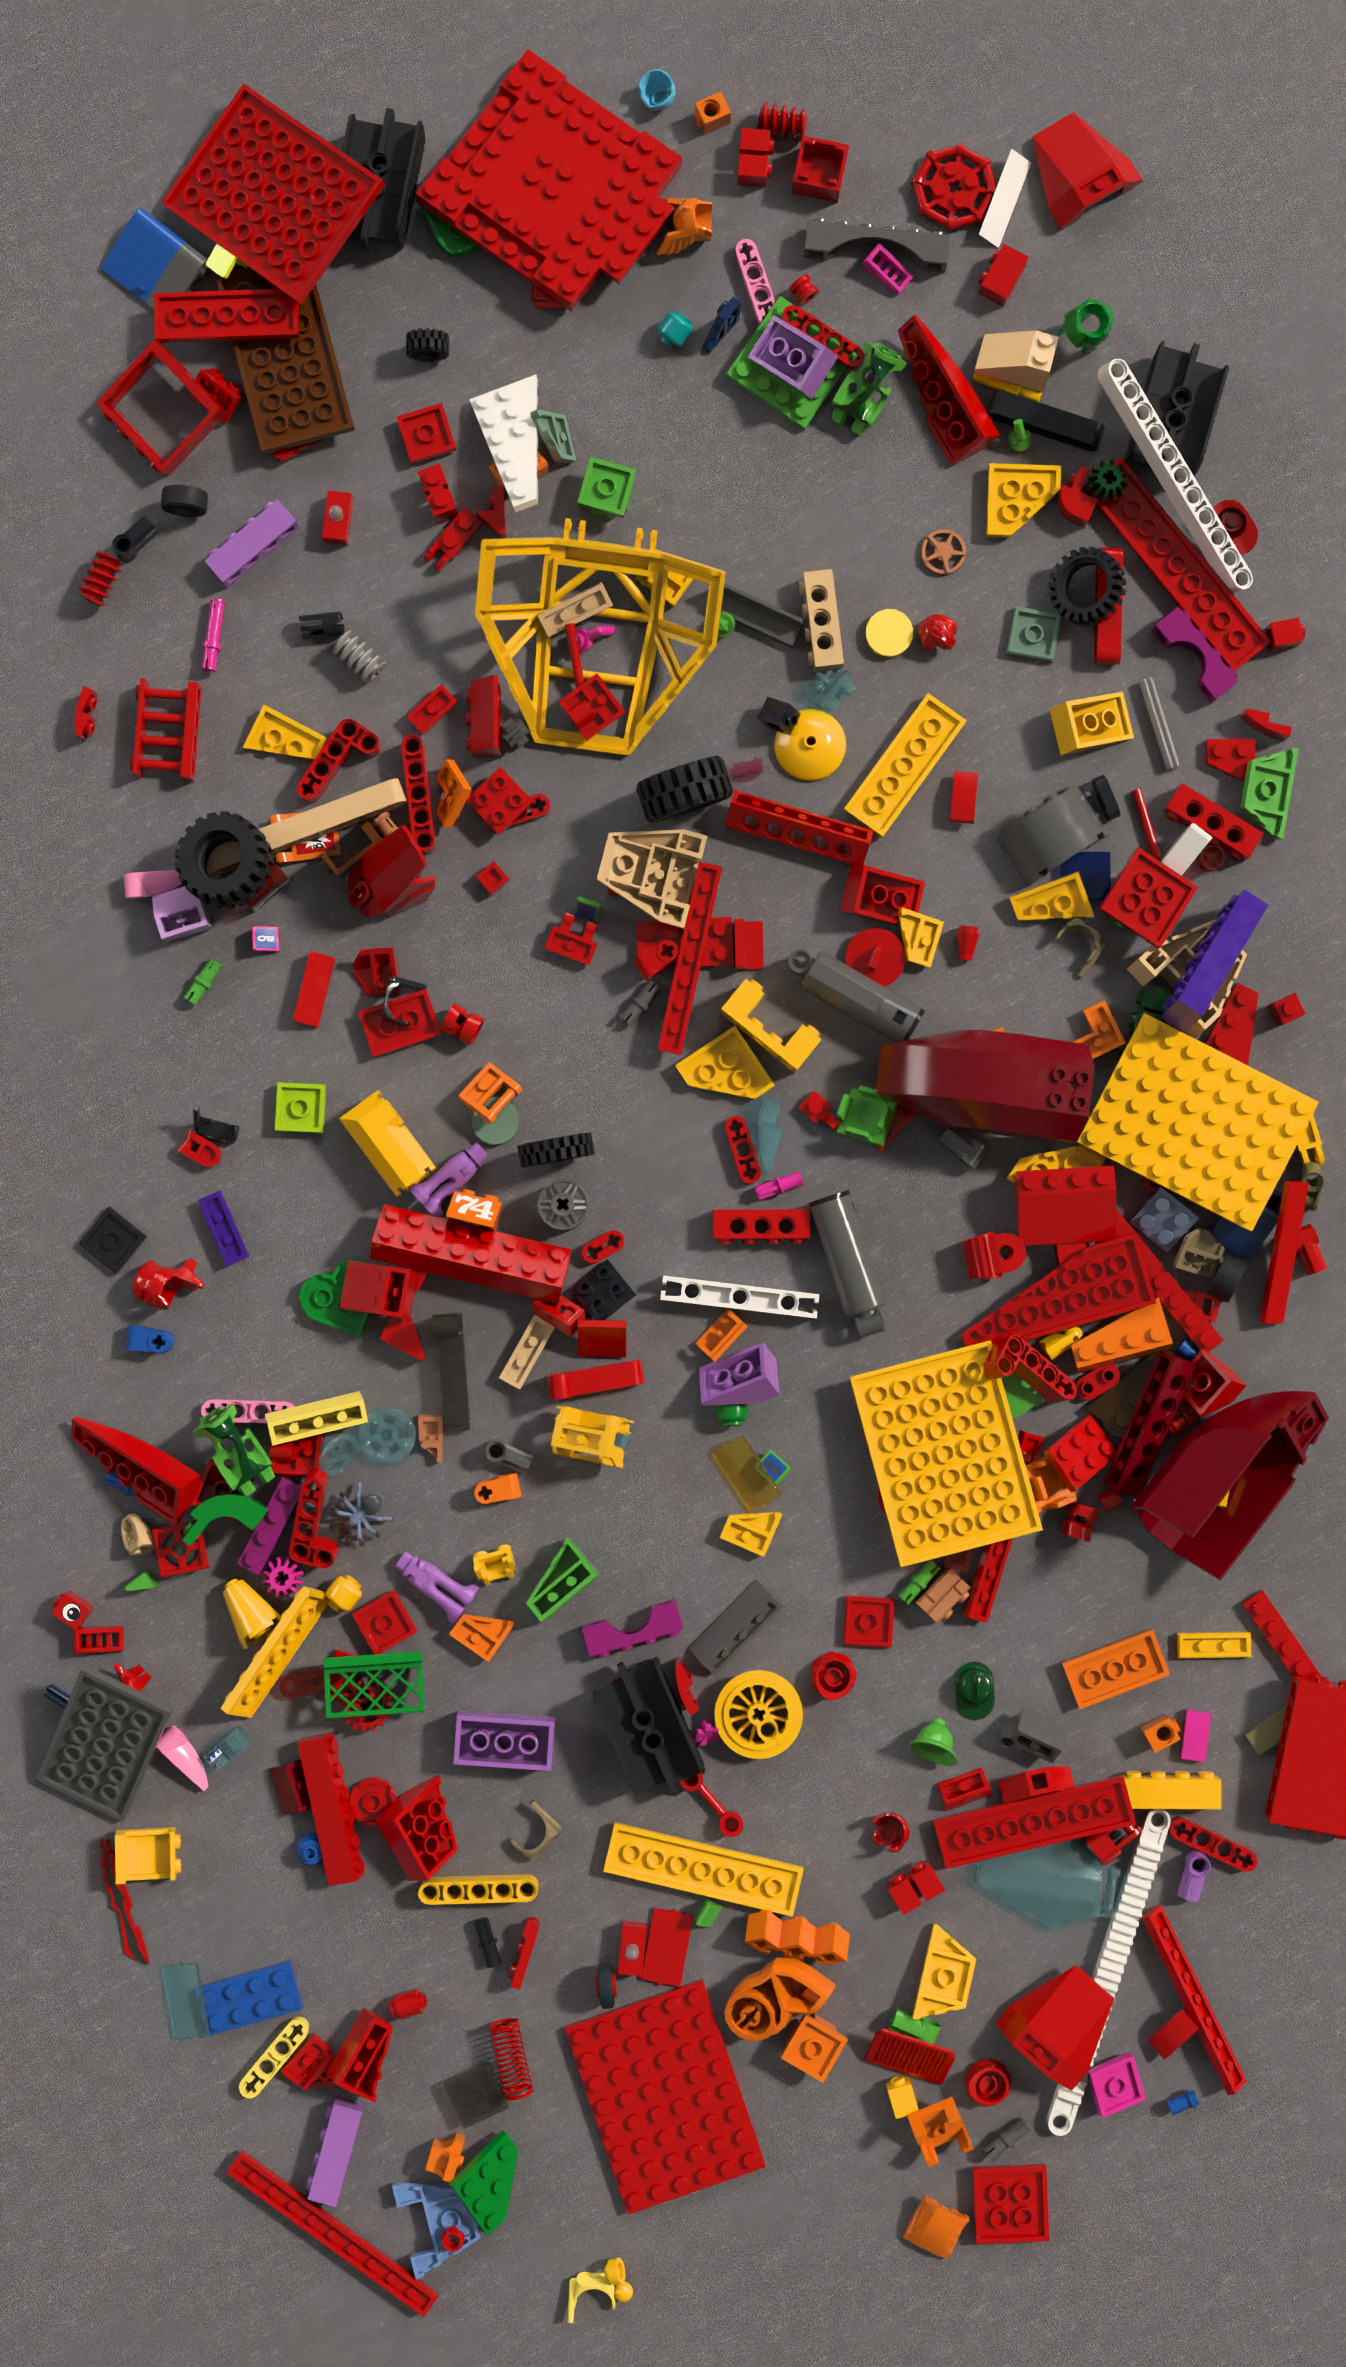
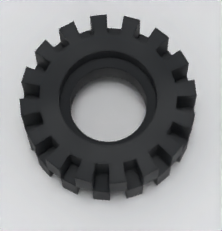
M418 328L417 331L414 329L411 332L408 331L406 334V356L410 359L414 358L416 361L420 359L421 362L429 360V362L445 360L446 357H449L448 333H444L442 330L438 331V329L430 330V328H425V330Z

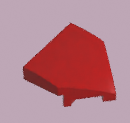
M313 2032L281 2067V2073L298 2087H303V2091L316 2087L334 2088V2082L326 2075L333 2062L332 2048Z

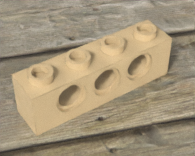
M832 569L804 572L802 580L799 581L800 595L805 596V604H802L803 619L807 618L808 627L805 628L806 642L811 644V651H808L809 666L813 665L814 672L843 669L844 660ZM815 593H820L823 595L824 600L822 602H815L811 596ZM819 616L824 617L827 620V624L819 626L815 623L814 619ZM820 640H826L829 642L830 647L823 650L818 647L817 643Z

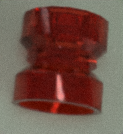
M1217 845L1206 847L1197 856L1198 867L1204 872L1215 871L1225 861V852Z

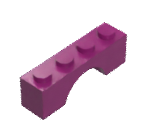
M1177 607L1153 627L1152 632L1166 649L1177 646L1191 650L1198 657L1201 664V676L1196 686L1212 704L1238 682L1236 679L1237 674L1233 668L1224 664L1221 660L1220 652L1214 647L1211 648L1206 642L1207 638L1203 631L1194 627L1191 623L1190 615L1185 610L1181 611Z
M283 1476L267 1505V1508L270 1510L255 1528L237 1563L238 1565L257 1575L263 1572L285 1525L298 1506L301 1482L292 1477Z
M675 1599L652 1605L648 1621L641 1628L634 1631L618 1630L606 1619L582 1625L589 1656L595 1655L596 1659L610 1655L609 1651L619 1649V1652L630 1650L633 1648L632 1644L642 1642L643 1645L654 1643L657 1641V1637L663 1635L666 1638H672L680 1635L679 1631L683 1630Z

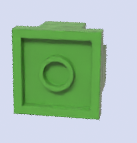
M590 457L577 505L588 508L591 515L613 520V516L624 518L633 494V484L637 470Z
M860 1086L859 1089L852 1088L850 1095H843L837 1112V1117L840 1120L837 1133L841 1136L883 1147L898 1105L876 1094L875 1089Z

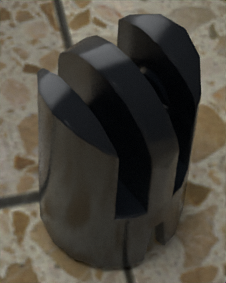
M340 611L298 616L299 621L322 619L321 622L300 625L301 631L323 629L321 632L302 634V640L344 635V624H337L343 620V615Z

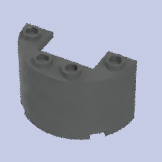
M1073 784L1067 786L1060 791L1061 794L1059 796L1056 792L1044 799L1046 804L1040 808H1037L1036 805L1023 813L1025 818L1015 825L1010 823L1000 830L1002 835L997 840L1028 887L1087 847L1090 848L1109 835L1078 786L1074 787Z

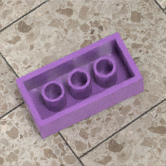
M459 1710L456 1720L453 1764L551 1771L556 1717Z

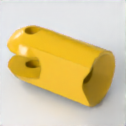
M1078 1326L1054 1332L1039 1341V1344L1048 1358L1053 1360L1070 1349L1072 1344L1081 1340L1083 1333Z

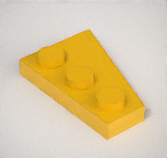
M263 705L243 748L315 759L329 738Z

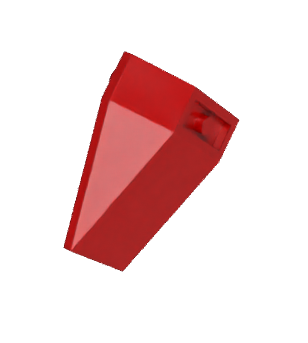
M1074 112L1032 137L1048 211L1060 230L1081 219L1084 210L1119 190L1123 194L1143 181L1131 160Z
M1074 1965L1011 2003L996 2021V2024L1009 2042L1048 2078L1072 2091L1088 2072L1115 1998L1079 1966Z

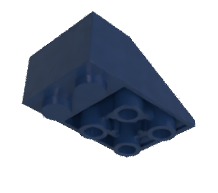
M1276 1189L1273 1190L1252 1232L1219 1216L1211 1229L1212 1234L1219 1244L1249 1262L1277 1224L1282 1193Z

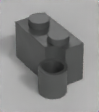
M1023 1708L1017 1716L1016 1723L1005 1722L1003 1724L999 1744L1006 1749L1018 1747L1053 1763L1062 1752L1068 1728Z

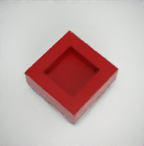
M494 861L476 876L491 895H494L510 881Z

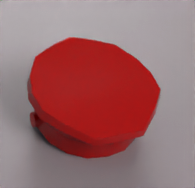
M831 1651L813 1662L811 1668L812 1685L825 1699L838 1700L850 1692L855 1685L857 1673L848 1656Z
M982 2059L972 2063L964 2076L969 2097L984 2107L1001 2103L1009 2096L1012 2077L999 2060Z

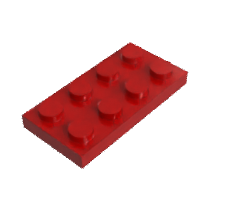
M731 917L711 918L701 967L734 966ZM659 921L636 922L637 956L665 940L673 941L677 945L678 950H680L684 929L660 923ZM667 945L664 946V952L661 955H667L669 958L672 957L674 948H668ZM677 959L663 968V970L676 969Z

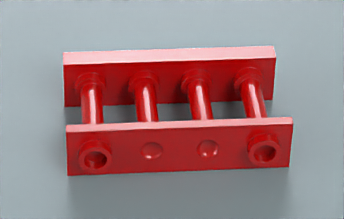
M140 678V685H136L135 696L138 699L134 756L130 757V770L133 771L132 773L137 778H142L143 769L177 771L178 774H181L180 777L184 781L194 782L202 687L198 682L188 681V689L185 688L184 691L149 688L150 683L145 678ZM148 699L183 700L186 703V712H182V714L148 712ZM147 722L181 724L184 727V736H180V738L146 736ZM145 745L180 748V750H183L182 760H178V762L144 759Z

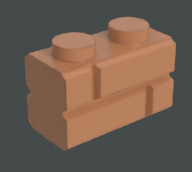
M946 1566L928 1585V1588L916 1598L915 1602L937 1623L940 1620L944 1622L953 1613L951 1608L957 1602L961 1604L970 1594L968 1590L971 1587L950 1567Z

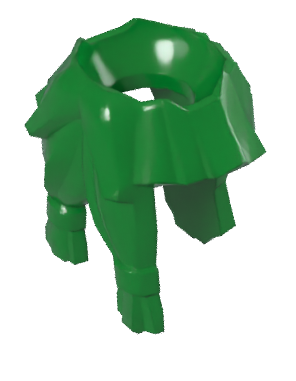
M1088 298L1081 305L1074 307L1064 315L1065 322L1058 330L1057 337L1067 333V338L1076 348L1084 347L1081 350L1084 354L1091 353V351L1097 349V346L1109 337V332L1114 322L1111 306L1098 299ZM1093 314L1099 319L1100 325L1096 331L1087 332L1082 328L1081 322Z

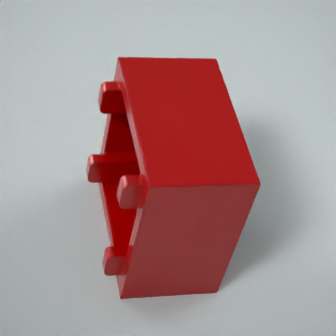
M803 135L793 179L792 193L838 203L849 145Z

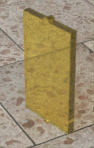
M744 1435L731 1442H725L723 1447L712 1453L750 1513L763 1506L767 1507L770 1504L769 1502L782 1495Z

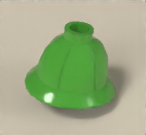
M931 1719V1724L923 1727L916 1739L908 1745V1748L914 1754L930 1762L945 1766H952L957 1763V1757L952 1750L953 1737L951 1732L945 1727V1721L942 1719Z

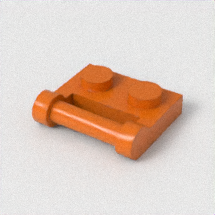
M489 1062L458 1095V1099L480 1115L486 1123L492 1125L497 1119L498 1113L514 1096H518L522 1092V1087ZM503 1085L507 1087L505 1093L489 1110L484 1107Z

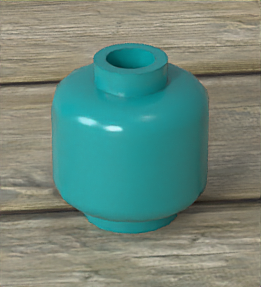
M678 310L675 313L669 312L658 327V332L662 335L660 341L669 348H672L673 345L682 347L693 331L690 325L692 321Z

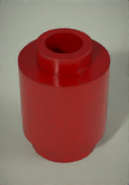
M414 1989L395 1995L394 1999L389 2001L391 2014L394 2019L400 2018L403 2020L424 2013V2007H427L425 1993H420L419 1989Z

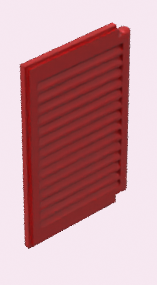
M882 2028L881 2031H876L863 2060L942 2085L956 2056L953 2055L954 2051Z

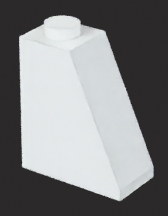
M1192 823L1181 833L1160 862L1182 876L1212 839V836Z

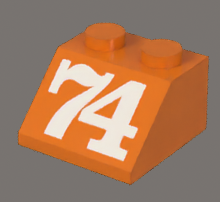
M461 1189L460 1192L454 1191L446 1214L448 1220L496 1231L502 1209V1202H498V1197L484 1194V1198L474 1196L475 1192L467 1189Z

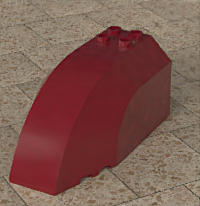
M957 1030L881 1045L875 1093L915 1112V1114L934 1122V1124L940 1127L1051 1143L1077 1142L1089 1117L1095 1066L1088 1044L998 1031Z
M1283 1391L1263 1394L1235 1403L1202 1422L1182 1440L1155 1476L1150 1478L1142 1493L1134 1499L1131 1509L1145 1530L1171 1552L1221 1581L1291 1489L1296 1480L1293 1475L1298 1465H1304L1307 1460L1305 1456L1306 1450L1310 1443L1315 1445L1329 1417L1317 1394L1310 1391ZM1229 1492L1226 1509L1217 1507Z

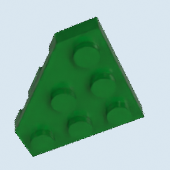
M503 2130L449 2183L486 2236H489L506 2219L518 2156V2148Z

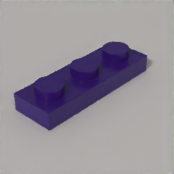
M222 1191L199 1199V1204L226 1266L249 1258L248 1250Z

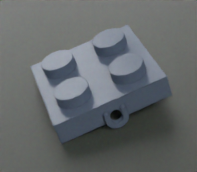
M1160 1186L1150 1199L1146 1198L1143 1201L1141 1209L1132 1217L1130 1222L1168 1252L1180 1238H1184V1235L1189 1232V1228L1199 1219L1200 1215L1171 1191Z

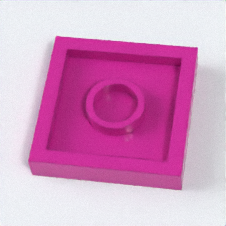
M1130 2052L1088 2069L1087 2075L1098 2114L1102 2118L1146 2100L1134 2055Z

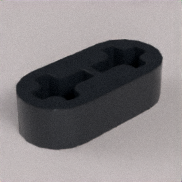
M1105 775L1092 779L1094 792L1107 821L1120 817L1118 804Z

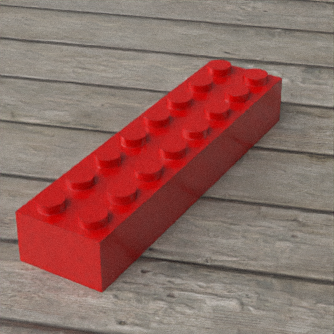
M384 1204L371 1241L370 1259L559 1304L572 1249Z

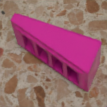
M880 243L871 250L860 264L867 272L897 295L901 293L914 277ZM878 256L880 260L875 264L873 260ZM886 262L888 266L882 271L880 267ZM893 268V269L896 270V271H895V273L889 278V277L887 276V274H888V273L890 272V270ZM901 274L903 278L896 284L894 281Z

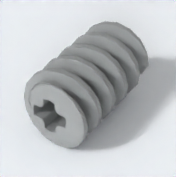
M349 630L338 640L333 654L336 657L340 656V661L347 663L348 669H354V674L361 676L362 682L367 683L381 674L387 662L379 665L380 656L377 655L371 658L373 649L365 652L366 643L363 642L357 645L359 636L357 635L351 639L352 630Z

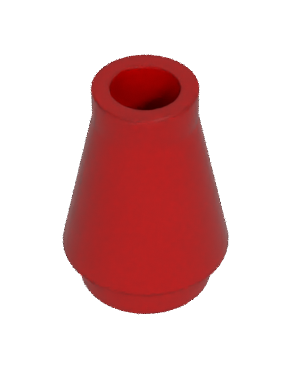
M959 925V931H956L959 951L958 959L973 960L980 933H978L979 927Z

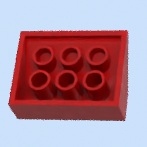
M1114 1166L1016 1171L1013 1174L1017 1235L1025 1246L1104 1242L1116 1238Z

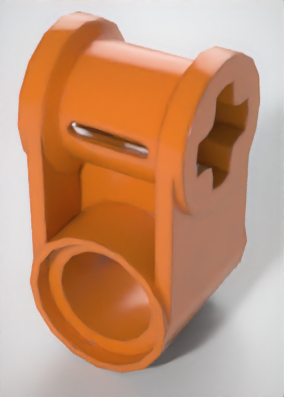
M517 1472L479 1482L474 1491L476 1500L482 1504L522 1497ZM482 1486L492 1490L488 1498H485L482 1494L479 1495V1492L482 1491Z

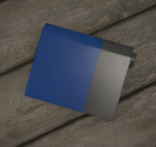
M143 208L138 209L132 215L101 266L103 271L153 310L154 293L187 292L194 280H204L211 273V269L205 265L208 260L206 257Z

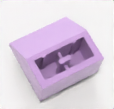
M186 886L152 896L155 921L160 937L165 942L212 929L205 903L186 889Z

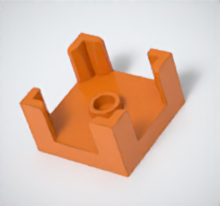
M953 2097L907 2115L928 2168L939 2163L934 2149L939 2145L957 2138L962 2153L974 2149Z

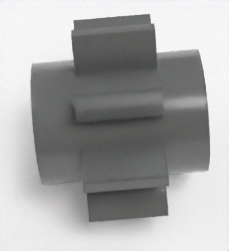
M509 718L502 724L505 730L501 735L511 747L516 744L522 747L529 741L526 735L530 731L519 718L515 721Z

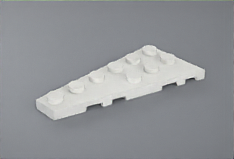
M537 375L470 399L471 406L515 513L538 504V429L530 415V412L536 410L538 405Z

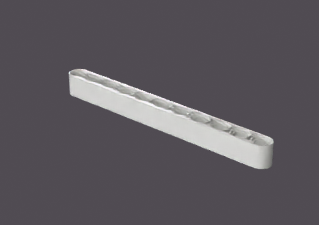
M1114 359L1104 364L1098 370L1099 382L1210 567L1232 593L1249 588L1253 582L1251 571L1128 365L1122 359ZM1111 369H1113L1115 377L1112 375ZM1124 390L1127 392L1128 398L1124 395ZM1136 411L1139 412L1140 419L1137 417ZM1149 432L1152 434L1153 440L1150 438ZM1161 453L1164 454L1165 461L1162 459ZM1186 495L1189 496L1190 503L1188 502Z

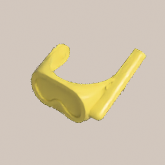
M581 2272L577 2275V2278L570 2279L568 2323H573L577 2297L586 2290L597 2289L607 2293L612 2300V2309H615V2285L606 2280L604 2273Z

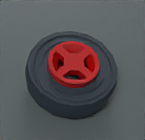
M600 1963L598 1965V1974H596L597 1999H600L602 2009L614 2008L615 1998H617L616 1973L613 1972L611 1963Z

